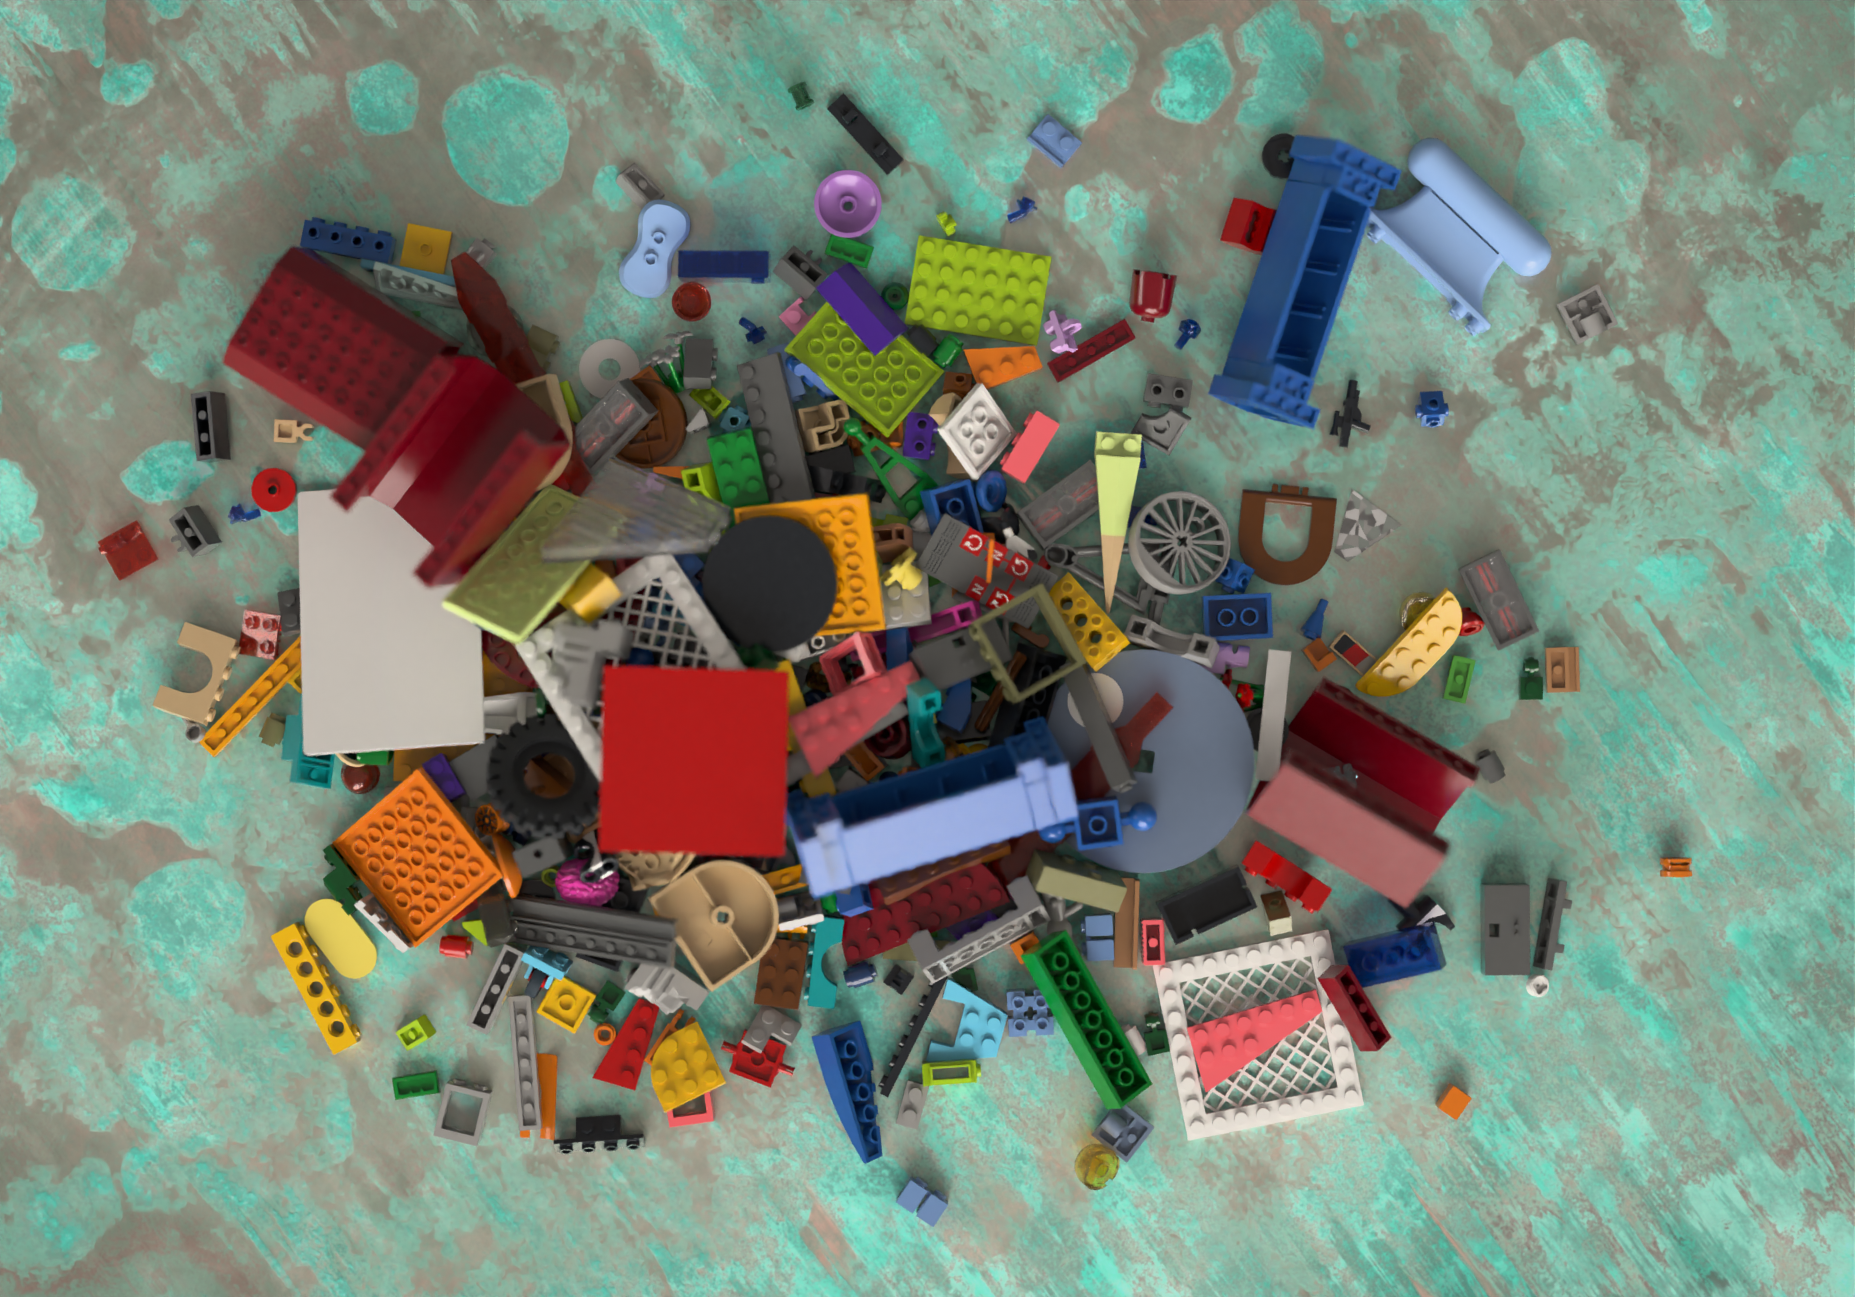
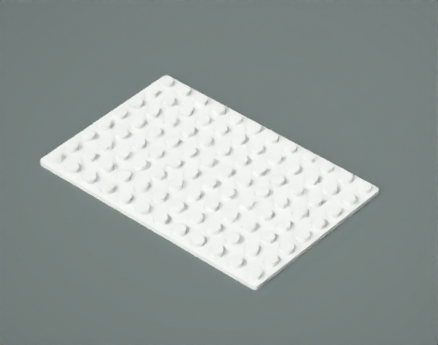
M335 489L300 492L298 494L304 753L306 755H322L483 743L485 741L481 629L476 627L471 620L443 607V600L457 584L427 588L412 574L432 548V545L395 510L370 496L361 497L350 512H345L330 498Z

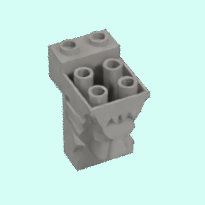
M608 619V622L600 621L599 629L598 626L585 624L584 627L576 625V622L563 620V623L555 622V660L549 675L554 681L562 684V699L574 706L595 709L606 657L628 660L634 633L628 629L627 625L622 624V621L616 619Z
M675 962V966L672 968L639 963V968H633L624 980L627 982L626 990L640 998L644 996L648 1001L656 1004L666 1015L674 1013L683 1003L697 1011L710 992L700 978L677 962Z

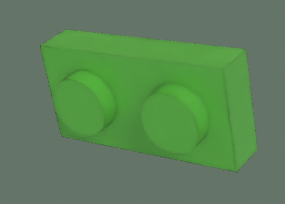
M1456 655L1452 656L1442 699L1466 703L1476 660Z

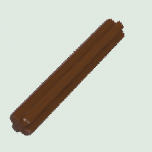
M1019 651L1015 652L1012 657L1013 659L1005 669L1012 683L1027 659L1026 655ZM1000 680L974 724L975 728L982 732L986 731L1005 697L1002 692L1004 688Z

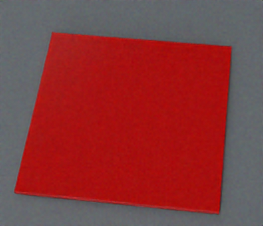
M604 666L599 851L784 856L789 671Z

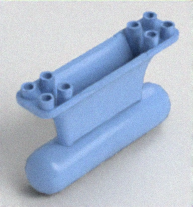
M1425 138L1412 147L1407 159L1408 169L1424 187L1409 200L1393 208L1376 210L1369 207L1371 214L1367 226L1371 230L1366 235L1373 243L1376 244L1382 239L1396 250L1453 306L1448 311L1452 318L1458 321L1464 317L1469 321L1464 328L1469 334L1475 336L1479 332H1486L1491 327L1483 313L1482 300L1487 283L1502 261L1522 276H1533L1539 274L1549 264L1552 254L1551 245L1540 232L1449 146L1438 138Z

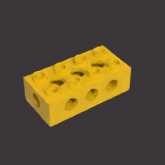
M1069 572L1053 585L1049 592L1050 598L1085 660L1097 672L1130 642ZM1073 602L1070 609H1063L1065 603ZM1080 619H1087V623L1084 626H1077ZM1095 635H1102V639L1098 643H1092V638Z

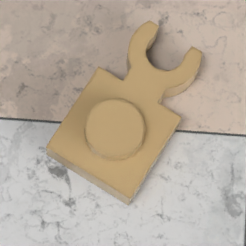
M275 419L274 442L298 443V437L306 441H312L314 437H307L305 430L308 428L313 429L314 425L303 424L301 427H298L299 421Z

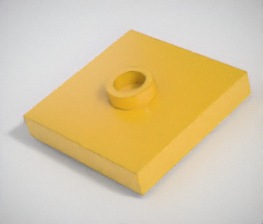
M408 223L399 266L444 275L453 232Z
M564 976L561 981L555 978L536 1012L575 1034L595 1000L597 993L567 976Z

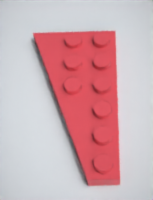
M912 661L788 717V722L816 779L829 765L835 763L842 753L850 749L871 730L878 720L885 717L890 712V709L907 697L906 685L920 680Z
M1316 989L1186 1027L1205 1092L1214 1088L1323 1012Z

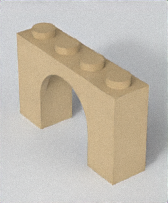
M185 622L177 643L184 648L202 653L210 659L213 668L211 680L205 688L195 693H184L160 685L152 706L158 710L207 726L215 717L216 709L214 707L216 702L220 701L223 696L224 688L222 686L224 681L228 680L231 676L232 667L230 666L232 660L237 659L239 655V642L231 637Z

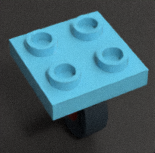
M530 945L521 961L529 964L524 976L529 981L525 994L531 998H536L541 988L548 989L551 986L554 978L561 981L569 971L573 961L569 960V957L564 953H555L549 948Z

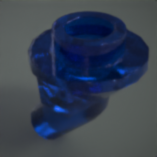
M1024 196L1022 200L1017 199L1020 210L1008 214V220L1010 223L1027 216L1028 213L1037 210L1038 207L1034 205L1035 201Z
M745 317L739 320V324L749 331L745 334L747 343L752 341L754 345L765 339L764 334L767 331H765L763 326L757 328L754 323Z
M1192 319L1182 320L1178 330L1183 334L1174 346L1178 350H1182L1190 337L1193 339L1197 338L1201 332L1198 322Z
M240 503L237 507L232 506L228 518L231 519L230 524L241 523V521L247 522L261 517L259 509L245 513Z

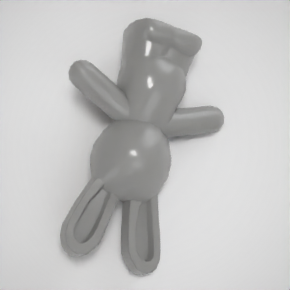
M1041 892L1045 910L1051 919L1047 924V935L1055 931L1067 930L1081 955L1077 944L1072 938V926L1067 917L1082 909L1083 903L1075 902L1066 908L1064 898Z

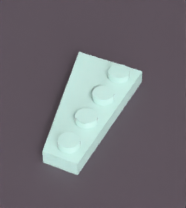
M375 261L373 268L375 287L383 294L464 310L466 304L464 290Z

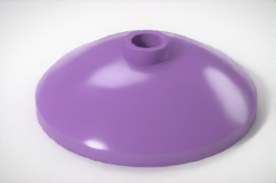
M842 170L829 175L820 184L815 194L814 208L820 224L828 232L838 237L853 238L865 234L876 224L881 213L882 201L876 184L868 176L854 170ZM847 202L852 203V204H853L852 209H850V210L845 209V208H844L845 203H847Z

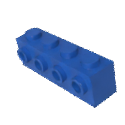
M312 217V221H304L300 246L314 251L359 260L366 259L392 264L397 240L391 237L390 232L378 230V233L375 234L370 233L369 228L356 226V229L347 228L345 223L334 221V225L325 224L324 219Z

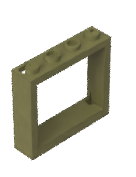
M1043 583L968 624L970 636L974 641H978L982 657L985 661H989L993 668L991 669L993 677L997 681L1000 680L1004 688L1002 692L1008 701L1011 700L1012 704L1087 663ZM1033 596L1070 664L1018 693L982 630L981 625Z

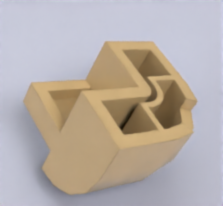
M843 400L826 402L818 406L795 410L804 451L811 453L831 449L843 444V441L847 438L848 434L844 431L843 426L850 416L847 403Z

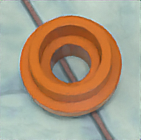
M609 1023L599 1024L594 1030V1038L600 1045H609L616 1038V1030ZM602 1030H607L609 1037L604 1038L601 1035Z

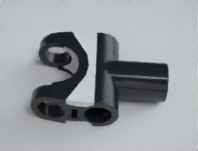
M600 827L585 835L573 847L576 858L581 860L589 858L579 871L580 879L585 883L597 882L616 871L619 867L617 857L619 852L599 851ZM582 848H588L585 852H578ZM587 873H595L592 876H585Z
M1428 895L1419 903L1413 899L1407 907L1391 898L1387 900L1404 917L1395 927L1410 942L1427 954L1432 951L1424 938V930L1429 924L1440 923L1450 931L1455 927L1444 910Z

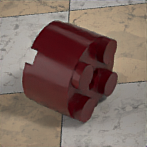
M901 717L866 738L864 743L871 752L885 759L895 760L902 758L912 750L910 723L907 719Z

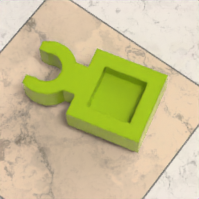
M943 211L936 215V219L947 237L955 233L954 227L957 224L951 214L947 215Z

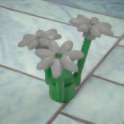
M683 331L676 334L669 333L664 336L663 339H674L677 347L672 348L671 345H668L665 350L658 349L654 351L652 355L647 356L646 359L639 363V368L649 364L655 368L664 384L669 386L675 393L686 390L683 379L685 360L682 343H684L683 338L685 336L693 334L689 331ZM679 356L681 372L680 370H675L672 362L673 357ZM663 361L668 363L671 371L668 374V378L658 365Z

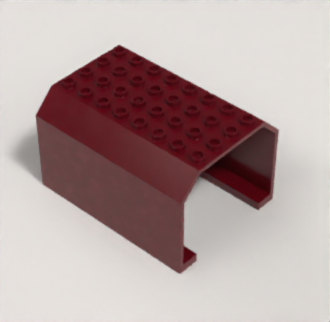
M292 245L274 264L227 344L222 363L365 451L437 355H458L464 343L314 250Z
M437 355L330 495V498L345 512H350L361 497L369 496L395 510L432 545V548L412 574L427 588L458 584L499 539L568 451L572 443L565 429L499 369L474 355Z
M1323 677L1288 725V738L1281 747L1279 771L1271 781L1259 780L1244 813L1407 907L1447 858L1452 843L1434 833V831L1467 787L1472 788L1476 783L1481 768Z

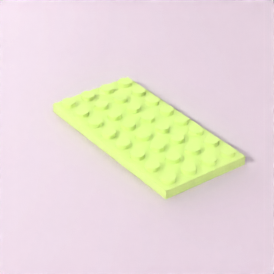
M550 484L539 493L443 600V607L520 644L624 525V518Z

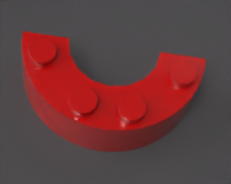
M1257 840L1242 861V864L1246 866L1244 869L1246 872L1254 877L1257 874L1267 879L1265 883L1275 890L1279 886L1286 891L1284 893L1286 897L1294 902L1297 899L1303 902L1301 907L1312 914L1314 911L1319 912L1333 890Z

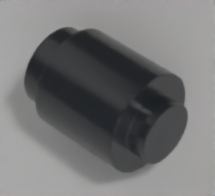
M915 324L907 332L909 337L906 340L921 354L923 353L928 356L939 345L936 342L937 338L923 324L920 326Z

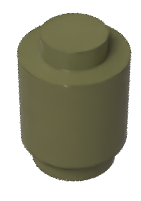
M271 712L270 717L266 718L259 737L263 738L261 742L271 747H274L275 743L280 745L285 732L286 718Z

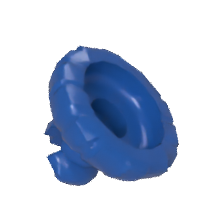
M997 470L986 471L981 475L977 483L971 482L974 496L977 498L980 507L986 512H997L1005 503L1007 495L1006 480L1002 473Z

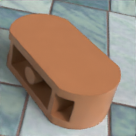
M894 523L873 527L875 549L883 563L892 562L909 547L913 550V531L909 526Z

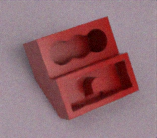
M1233 198L1220 241L1235 248L1262 256L1277 210L1267 208L1252 200Z

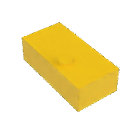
M590 563L557 601L584 623L590 624L618 600L622 594L607 575Z

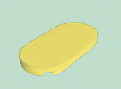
M327 898L314 902L307 909L304 918L306 931L341 975L356 979L369 974L377 962V948L352 914L348 916L341 908L344 904L340 901L336 902L335 899Z

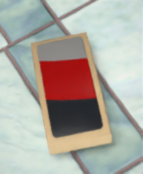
M1344 630L1328 646L1362 677L1378 661Z

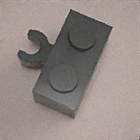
M793 245L778 262L773 272L807 301L828 274L819 267L822 261L821 258L817 261L811 260L812 250H809L805 255Z
M199 505L184 507L169 519L178 534L171 538V542L181 541V547L177 549L178 552L188 550L192 557L206 555L222 543Z

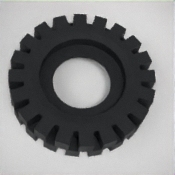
M545 714L544 720L539 721L537 715L527 717L524 725L518 721L509 727L508 734L503 732L496 741V747H492L489 755L486 786L488 794L491 795L490 802L495 811L500 810L501 819L507 824L511 821L514 822V829L523 834L529 829L533 831L532 837L544 838V833H551L552 839L562 838L564 831H569L570 835L581 831L583 824L588 827L596 820L597 812L600 813L601 783L563 722L556 721V714ZM543 753H554L568 760L574 770V782L571 788L563 795L555 798H545L533 793L526 785L524 779L525 767L532 758Z

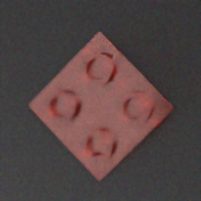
M137 520L98 541L100 553L102 555L105 554L119 581L158 560Z
M244 610L239 654L276 660V656H279V644L277 642H281V640H278V636H282V633H279L282 630L281 616Z

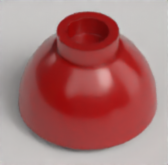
M1470 607L1461 608L1462 624L1458 636H1469L1481 631L1485 625L1482 617L1476 612L1471 611Z

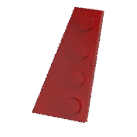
M643 998L638 999L592 1078L636 1090L660 1009L656 1004Z

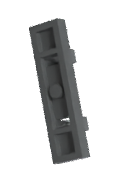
M1548 878L1533 962V966L1541 969L1552 970L1555 953L1564 952L1565 945L1557 943L1562 910L1563 908L1571 909L1572 900L1565 899L1566 881Z

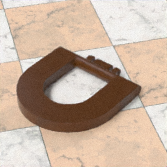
M1272 484L1271 492L1242 489L1238 547L1244 563L1255 569L1253 574L1276 585H1294L1316 575L1325 565L1332 549L1337 498L1309 496L1308 487H1302V494L1300 495L1299 486L1281 485V491L1278 492V484ZM1265 503L1311 507L1307 547L1297 559L1283 562L1272 558L1266 552L1262 542Z

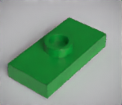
M831 234L824 254L867 269L874 247L850 238Z
M437 1070L392 1077L395 1100L441 1092Z

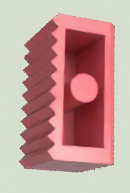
M1142 918L1140 920V926L1142 927L1140 929L1142 931L1141 961L1144 965H1165L1163 918Z

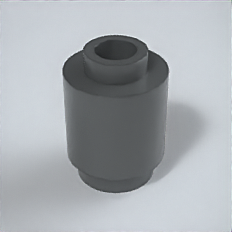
M1485 749L1477 754L1478 758L1475 760V763L1481 768L1480 772L1490 784L1506 776L1504 773L1505 768L1495 750L1489 751V749Z

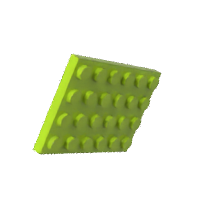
M919 235L905 325L914 326L917 324L920 326L923 324L929 329L1037 346L1052 257Z
M828 302L821 307L784 350L788 355L796 357L810 368L832 392L887 438L945 372L925 354L919 353L902 335L874 356Z

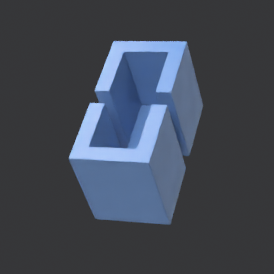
M1085 914V920H1080L1081 934L1085 933L1086 942H1082V956H1086L1087 961L1114 960L1113 938L1091 939V936L1113 935L1112 914Z
M910 1177L896 1198V1203L913 1214L926 1194L927 1197L918 1209L916 1216L934 1227L948 1206L947 1196L937 1189L935 1191L928 1189V1183L923 1179Z

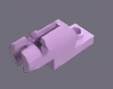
M1217 642L1220 649L1213 668L1200 665L1209 672L1224 674L1225 665L1228 666L1227 668H1247L1250 647L1238 645L1236 652L1233 654L1232 644Z

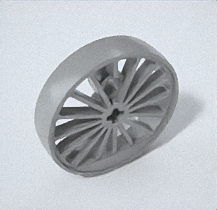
M1175 491L1155 497L1140 509L1130 526L1128 548L1135 569L1148 584L1162 592L1180 595L1199 591L1219 577L1229 559L1231 540L1228 526L1222 514L1211 502L1194 493ZM1167 501H1176L1177 524ZM1182 502L1191 505L1184 522ZM1161 504L1170 526L1153 510L1155 505ZM1195 509L1204 514L1201 518L1193 517ZM1147 513H1148L1166 532H1164V531H1162V530H1160V529H1158V528H1155V527H1153V526H1151V525H1149V524H1147V523H1144L1143 520H1144L1145 516L1147 515ZM1206 518L1210 521L1211 525L1213 526L1212 528H1209L1207 530H1205V525L1203 522ZM1190 523L1197 527V533L1190 531ZM1141 528L1146 529L1165 539H1141L1140 530ZM1211 531H1215L1217 541L1193 540ZM1178 540L1181 541L1180 547L1177 545ZM1142 544H1166V547L1148 553ZM1195 545L1218 546V554L1215 555ZM1168 550L1169 552L1159 563L1152 558L1153 555ZM1196 553H1199L1205 557H1208L1216 561L1213 569H1211ZM1173 554L1170 566L1166 572L1161 566ZM1177 559L1179 562V582L1172 577ZM1192 559L1208 574L1203 581H1201ZM1185 561L1195 585H1186Z

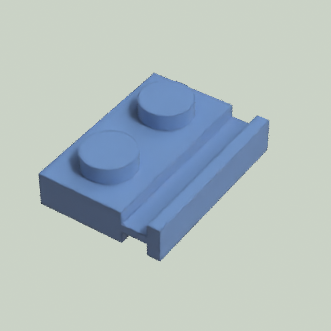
M1049 114L1046 115L1027 138L1028 142L1059 168L1064 166L1082 144L1080 140Z

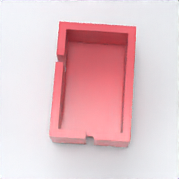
M1036 411L1034 415L1030 413L1023 424L1026 427L1023 434L1018 432L1011 444L1014 446L1011 453L1006 452L1001 460L1000 465L1003 466L1001 471L1020 483L1025 484L1060 424L1039 411Z

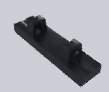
M844 93L827 108L887 176L904 161ZM858 117L857 119H855V120L850 124V122H851V120H852L853 118Z

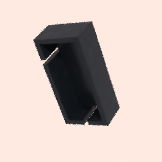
M1237 864L1155 902L1175 945L1194 937L1191 931L1193 929L1199 935L1258 907L1250 889L1242 887L1246 886L1247 883Z

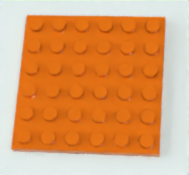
M423 767L417 769L332 842L415 948L504 876L498 861Z

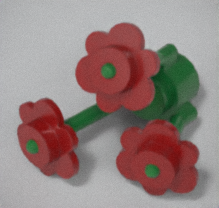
M1226 669L1225 673L1221 674L1219 680L1228 690L1230 684L1238 685L1235 698L1243 713L1263 708L1265 690L1263 684H1252L1234 680L1231 675L1232 669Z

